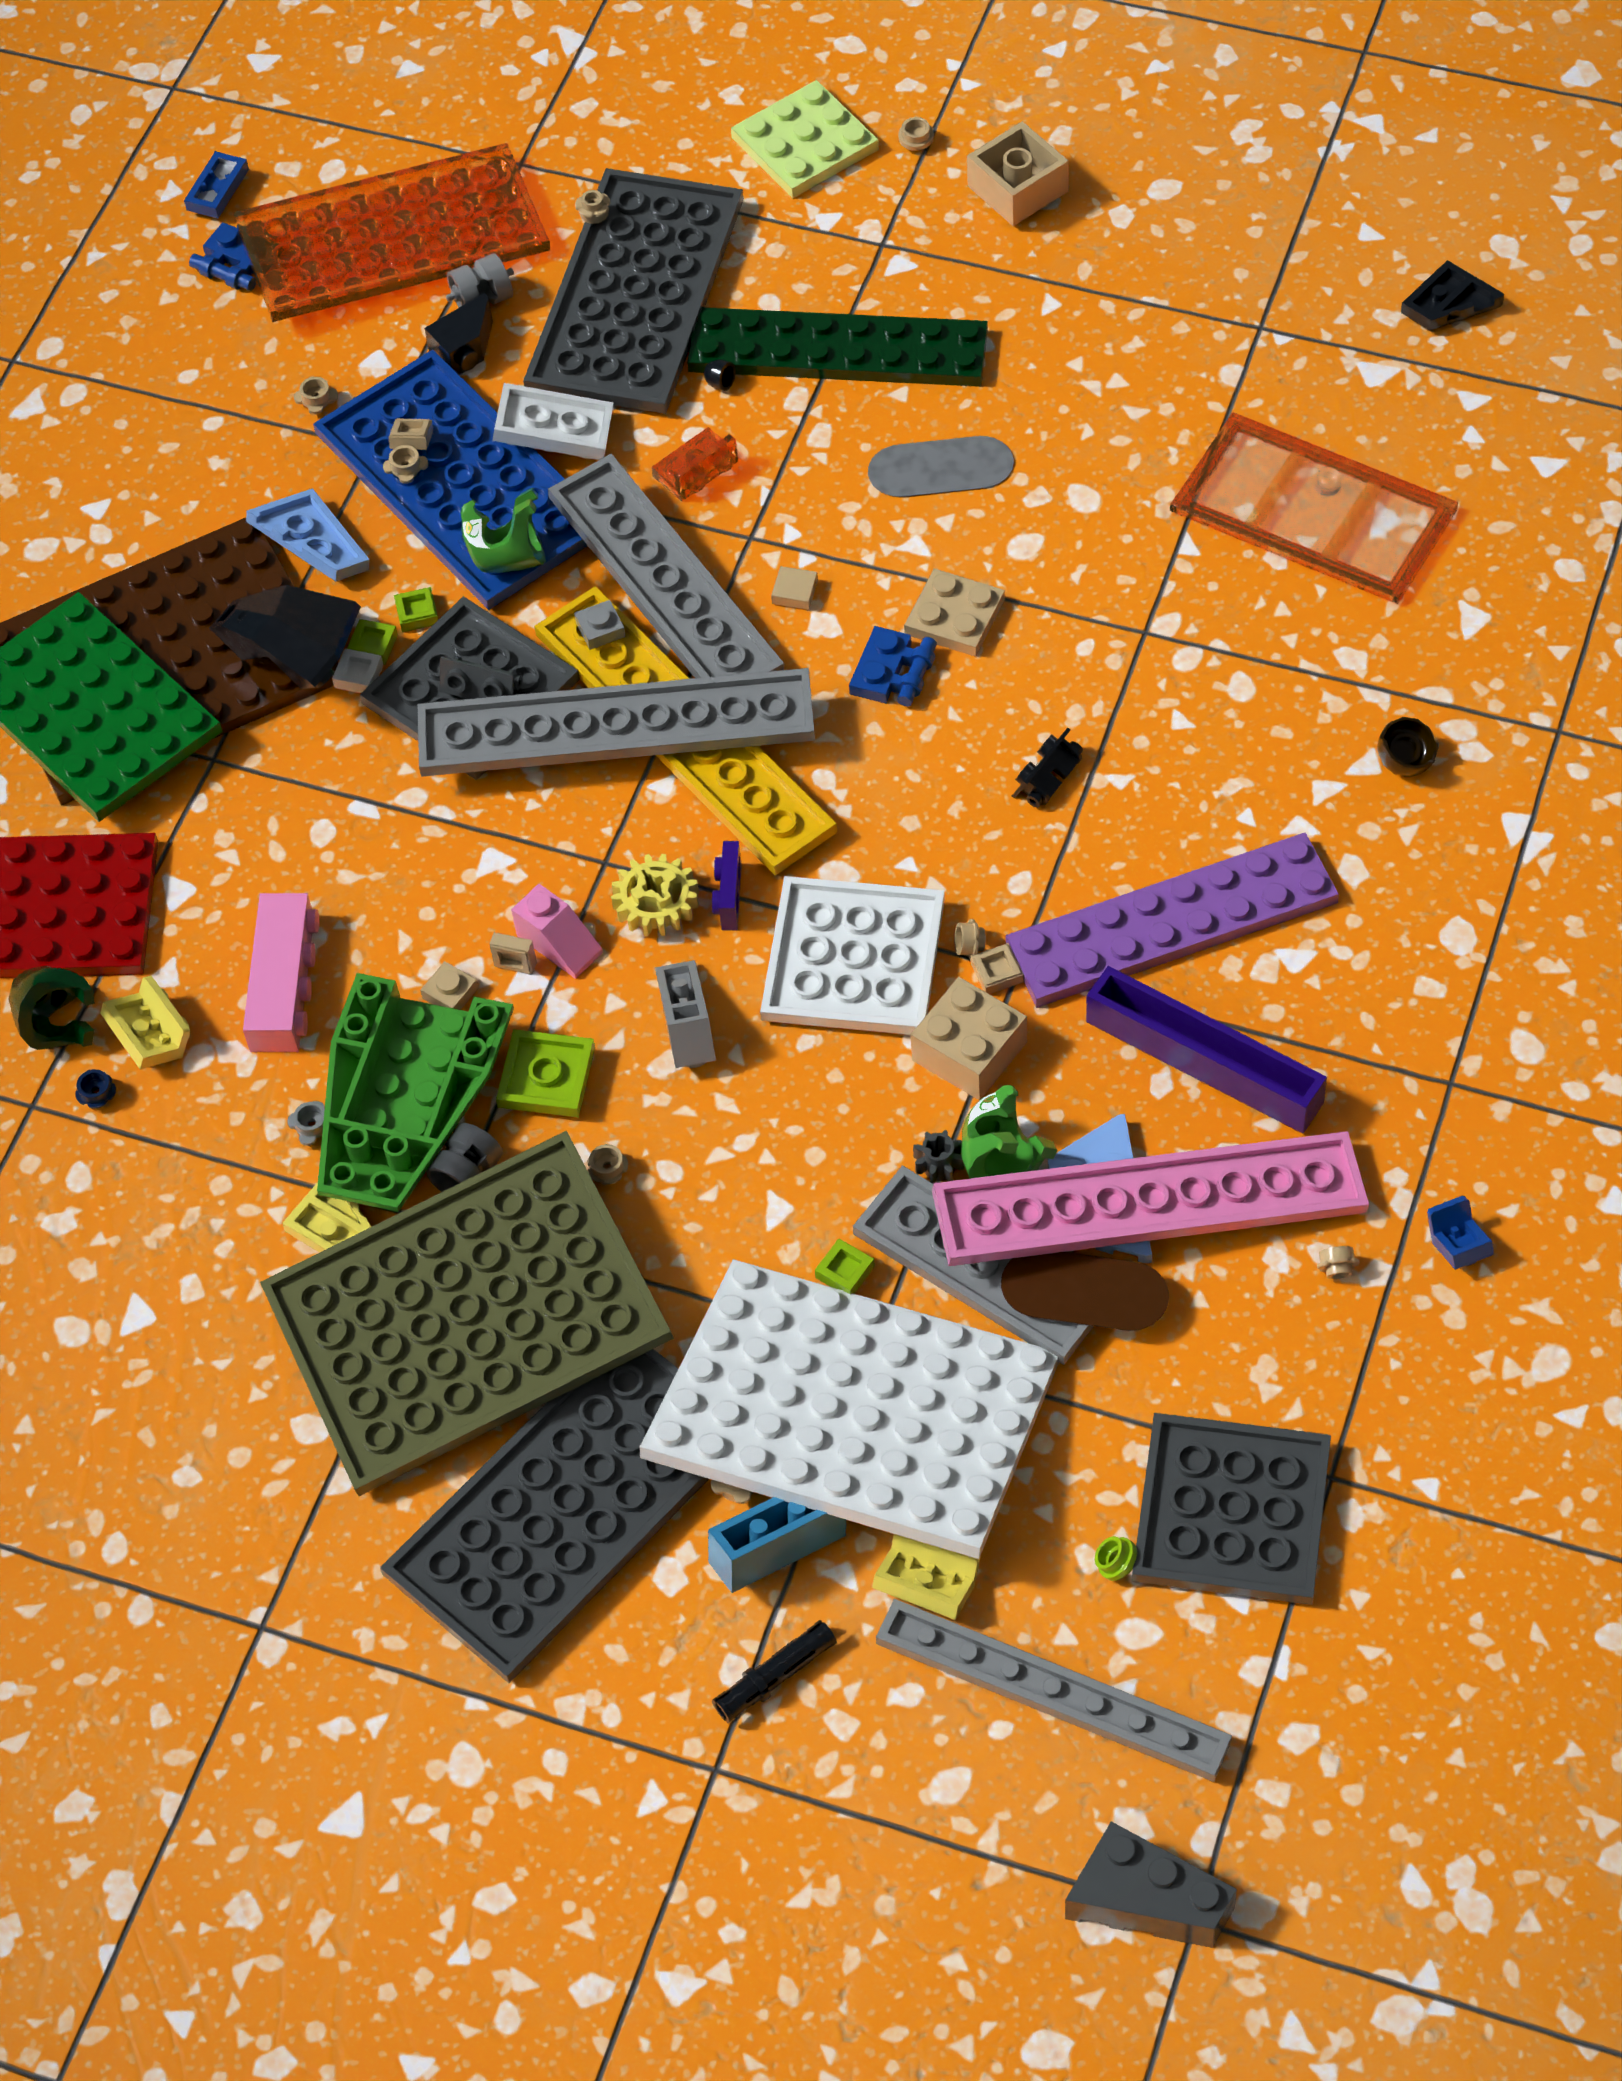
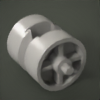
M492 253L476 260L473 268L464 265L447 272V281L451 293L445 295L448 302L454 300L459 308L485 293L492 305L498 304L513 297L509 276L514 275V271L512 268L506 270L497 254Z

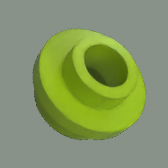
M1112 1536L1105 1539L1097 1548L1094 1558L1100 1574L1110 1581H1116L1128 1575L1133 1570L1137 1557V1548L1132 1541L1125 1537L1118 1538Z

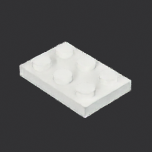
M504 383L494 427L493 441L541 449L547 452L574 455L585 459L600 460L605 456L614 403Z

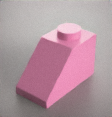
M541 884L536 885L511 909L517 937L532 940L536 951L575 979L603 953L602 947L571 907Z

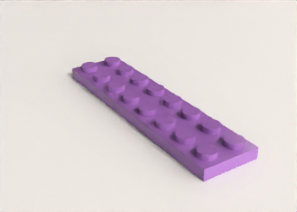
M1306 832L1010 933L1006 935V944L1009 943L1024 974V983L1037 1008L1091 989L1107 966L1129 976L1337 904L1339 893Z

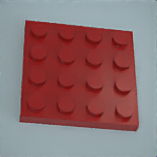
M156 833L0 837V978H16L25 970L38 966L62 968L81 976L143 975L158 849Z

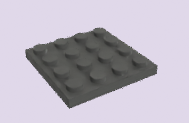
M463 596L360 694V698L364 706L418 741L417 704L467 699L439 692L440 658L442 656L451 659L458 656L462 657L464 661L508 672L515 670L517 675L522 676L523 681L521 689L519 691L514 690V695L570 690L580 678L577 669ZM486 771L467 772L466 774L477 780Z
M1154 1413L1136 1543L1137 1557L1133 1565L1132 1581L1312 1605L1331 1435Z

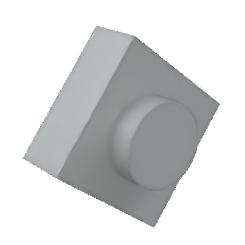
M610 600L574 613L576 624L589 650L625 637L624 626Z

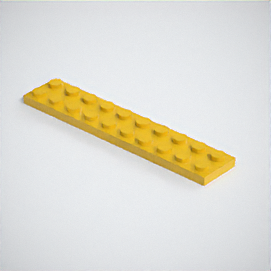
M596 586L534 626L536 636L558 658L577 669L580 680L588 688L690 679L613 603L612 605L624 626L625 637L589 650L576 624L574 613L609 600ZM759 746L655 755L775 876L837 833V823Z

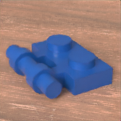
M222 222L204 243L205 256L194 253L190 257L189 266L199 270L200 275L210 279L214 276L225 281L227 286L237 290L242 287L252 291L256 285V278L250 275L254 274L265 278L284 254L281 245ZM227 263V264L232 265V266H231V267H228V266H225L224 264Z
M874 626L849 683V694L886 704L891 692L899 694L897 698L899 704L907 707L911 706L914 697L919 696L924 686L922 678L925 671L929 670L933 665L936 657L934 650L937 642L933 638L924 637L920 646L913 649L910 648L912 645L910 634ZM903 665L910 667L908 673L899 675Z

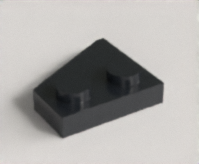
M1447 260L1402 302L1401 313L1428 330H1433L1501 307L1504 301V293Z

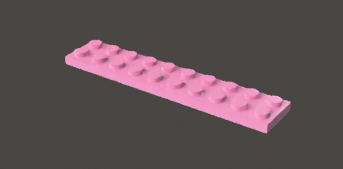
M1348 1131L933 1183L932 1188L948 1266L1366 1213L1369 1206Z

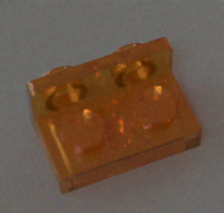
M707 427L651 467L652 475L682 502L693 493L701 491L707 483L721 473L729 471L738 462L736 438L728 434L722 439Z

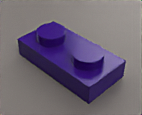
M723 841L722 857H715L714 877L715 881H720V890H713L712 912L713 914L720 915L722 930H738L742 869L739 841Z

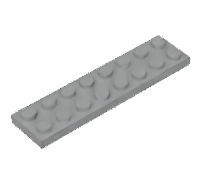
M612 454L548 488L550 500L695 678L784 670V662Z

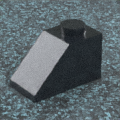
M483 293L424 328L429 351L433 349L458 375L473 369L477 364L484 361L493 324L489 297Z

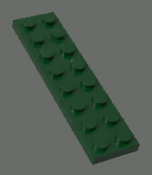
M702 307L691 338L687 361L688 372L704 373L707 364L722 359L735 365L736 375L981 387L988 321Z

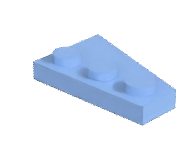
M313 488L246 511L247 523L335 582L369 570V558Z

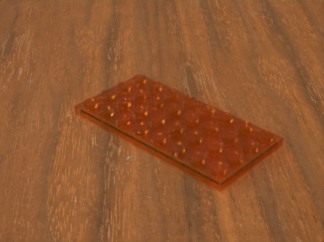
M508 143L233 212L235 224L272 322L447 277V272L461 266L468 265L473 268L476 260L492 253L497 254L503 263L550 251L549 238Z

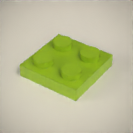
M513 1029L496 1097L498 1108L579 1118L595 1051L594 1039Z

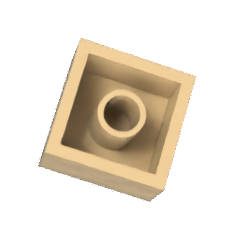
M1022 121L967 155V183L973 192L1012 226H1015L1069 192V161Z
M958 976L910 1034L912 1061L980 1100L1027 1043V1016Z

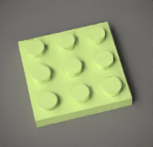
M817 80L731 127L732 139L792 199L879 150V140Z

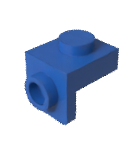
M1465 1196L1457 1197L1428 1209L1427 1216L1432 1244L1455 1270L1494 1255L1492 1240L1472 1219L1470 1201Z

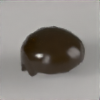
M1401 717L1385 726L1379 736L1377 751L1383 765L1393 774L1412 777L1422 774L1432 766L1439 749V742L1434 738L1431 729L1419 719Z

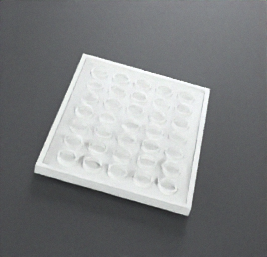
M733 1259L640 1445V1458L765 1496L776 1497L785 1500V1502L803 1505L812 1510L827 1512L832 1516L979 1559L1059 1364L1058 1357L1040 1346L854 1293L850 1295L840 1289Z

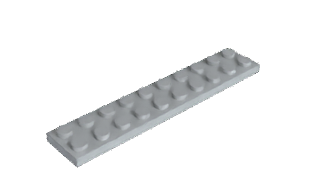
M809 668L417 704L419 770L421 777L815 741Z

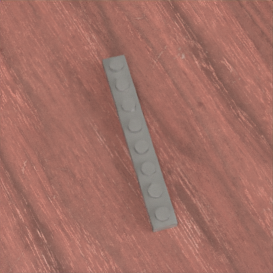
M897 1599L893 1600L876 1635L877 1645L1212 1782H1215L1232 1741V1735Z

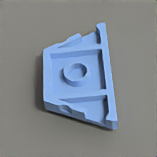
M1125 1114L1117 1115L1057 1152L1054 1159H1048V1169L1133 1158ZM1150 1241L1095 1248L1098 1251L1113 1254L1114 1250L1138 1256V1262L1152 1263Z

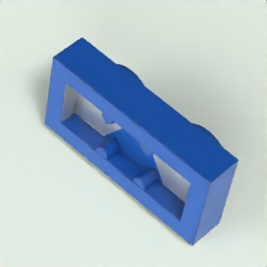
M215 151L184 200L186 210L218 219L249 170L247 159Z

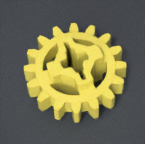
M646 854L644 858L645 863L639 864L634 859L630 860L631 870L620 869L618 871L619 881L612 882L613 910L617 911L619 922L628 921L629 930L632 932L639 926L643 927L644 936H649L652 929H658L660 935L664 936L666 934V927L670 925L677 931L681 929V918L688 921L692 920L691 909L698 908L699 889L698 882L694 880L690 867L682 869V862L679 858L671 864L667 863L666 854H661L658 861H652L650 854Z

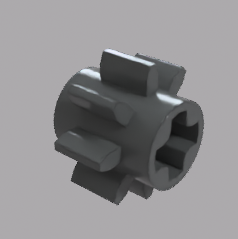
M944 1130L942 1133L933 1134L926 1132L923 1145H913V1157L917 1159L915 1161L916 1174L925 1172L926 1176L930 1178L931 1183L944 1180L953 1181L955 1169L963 1170L965 1167L960 1155L962 1141L956 1140L953 1142L948 1136L947 1130Z

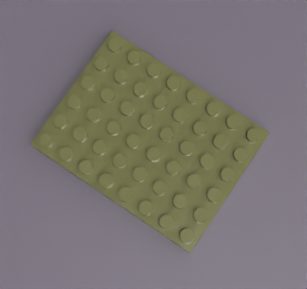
M567 1130L260 1282L358 1496L674 1339Z

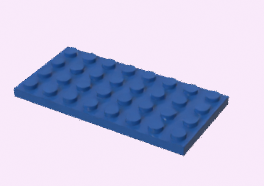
M432 349L313 423L315 434L459 581L490 610L588 545L549 498L548 488L563 481L565 478L534 448L493 441L497 412ZM395 419L432 420L433 433L427 450H417L419 456L427 458L428 467L425 470H420L414 477V480L408 484L401 483L394 474L385 473L383 464L389 460V454L393 450L390 449L389 435ZM534 488L539 499L533 501L537 509L532 514V521L545 553V563L519 571L504 573L482 572L474 564L462 537L460 513L462 506L471 500H475L476 509L489 518L487 527L495 530L504 526L512 519L515 499L521 493Z

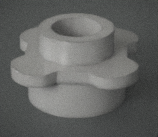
M322 1102L303 1103L288 1117V1126L297 1131L302 1145H313L316 1139L322 1136L325 1110ZM310 1122H316L313 1126L308 1125Z

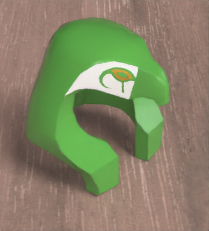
M534 488L521 493L515 499L512 519L504 526L495 530L487 527L489 518L476 509L475 500H471L462 506L460 512L462 537L474 564L482 572H512L545 563V553L532 521V514L537 509L533 501L539 499Z
M1004 1085L996 1092L981 1098L965 1118L962 1128L961 1157L970 1179L1035 1171L1039 1169L1045 1158L1054 1159L1057 1148L1054 1141L1036 1135L1028 1139L1022 1133L1016 1115V1096H1018V1091L1012 1085Z

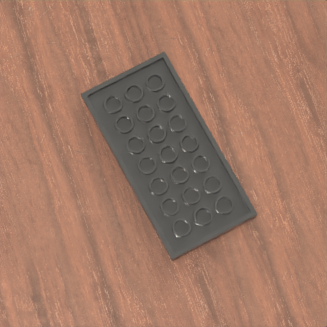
M606 168L597 191L601 194H606L610 198L611 204L608 206V216L600 223H584L523 383L525 387L613 402L615 406L666 414L687 358L691 338L702 307H705L741 209L744 200L743 189Z
M652 1349L548 1401L380 1567L382 1575L506 1682L510 1683L709 1480L702 1476L640 1458V1445L678 1368L656 1350Z

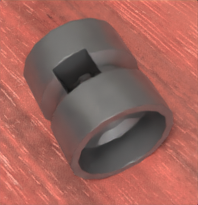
M459 1123L445 1143L446 1150L438 1153L427 1169L426 1174L430 1182L443 1192L494 1167L503 1155V1149L498 1141L483 1129L473 1124Z

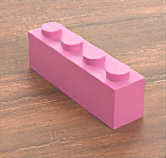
M260 893L243 1025V1033L250 1052H299L300 1036H306L307 1013L303 1009L304 1001H310L312 992L311 979L307 977L308 967H314L315 945L311 943L312 933H318L319 930L318 909H312L308 893Z

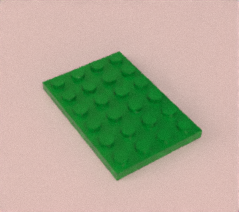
M80 592L74 594L0 647V727L98 822L102 821L223 732L220 722Z

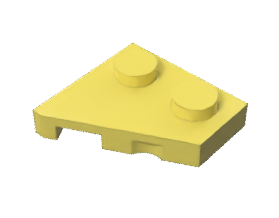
M318 1182L282 1223L286 1233L319 1253L371 1227L367 1218L363 1216L358 1203L318 1195Z

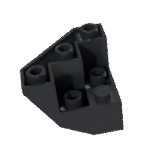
M284 585L233 600L209 629L241 660L269 657L301 689L320 688L333 676L334 671L331 668L341 657L361 606L356 601Z

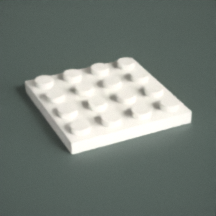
M784 876L760 1010L761 1021L910 1035L928 1014L945 903V890Z

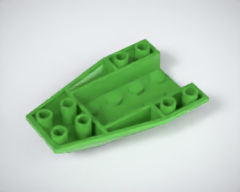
M357 973L331 1040L317 1186L318 1195L399 1212L490 1078L514 1010L513 1004L474 996L469 1011H463L400 998L395 980Z

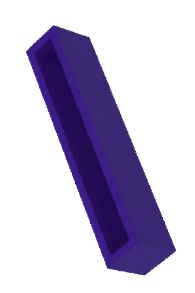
M1107 966L1086 995L1087 1023L1303 1134L1324 1104L1326 1076L1110 966Z

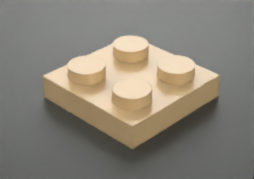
M934 568L904 624V633L920 640L924 637H930L939 646L976 657L1005 601V590Z

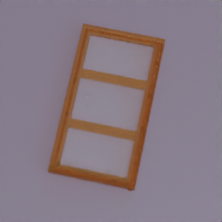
M1232 412L1170 504L1171 512L1396 604H1399L1403 599L1407 589L1458 509V502L1234 412Z

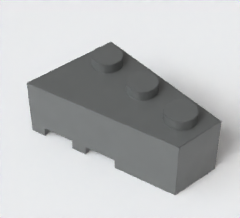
M1111 1821L1065 1900V1919L1077 1922L1083 1919L1109 1924V1928L1123 1931L1124 1928L1150 1932L1154 1933V1937L1213 1948L1235 1909L1237 1889Z

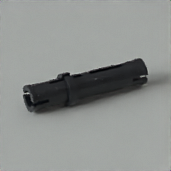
M818 1620L807 1631L792 1640L755 1669L750 1667L742 1673L743 1678L712 1699V1704L718 1714L729 1724L758 1701L765 1702L771 1697V1691L777 1688L778 1685L837 1643L833 1632L824 1622L822 1623L821 1620Z

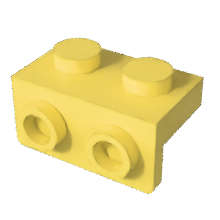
M152 976L143 977L139 993L103 1002L100 1014L139 1069L183 1058L186 1044L190 1037L189 1024L178 1013L170 1002L166 991L160 988Z
M894 1534L891 1549L874 1575L872 1588L956 1620L975 1587L980 1558L976 1559Z

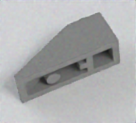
M695 960L655 967L675 1068H696L704 1065L706 1062L716 1061L709 1016Z

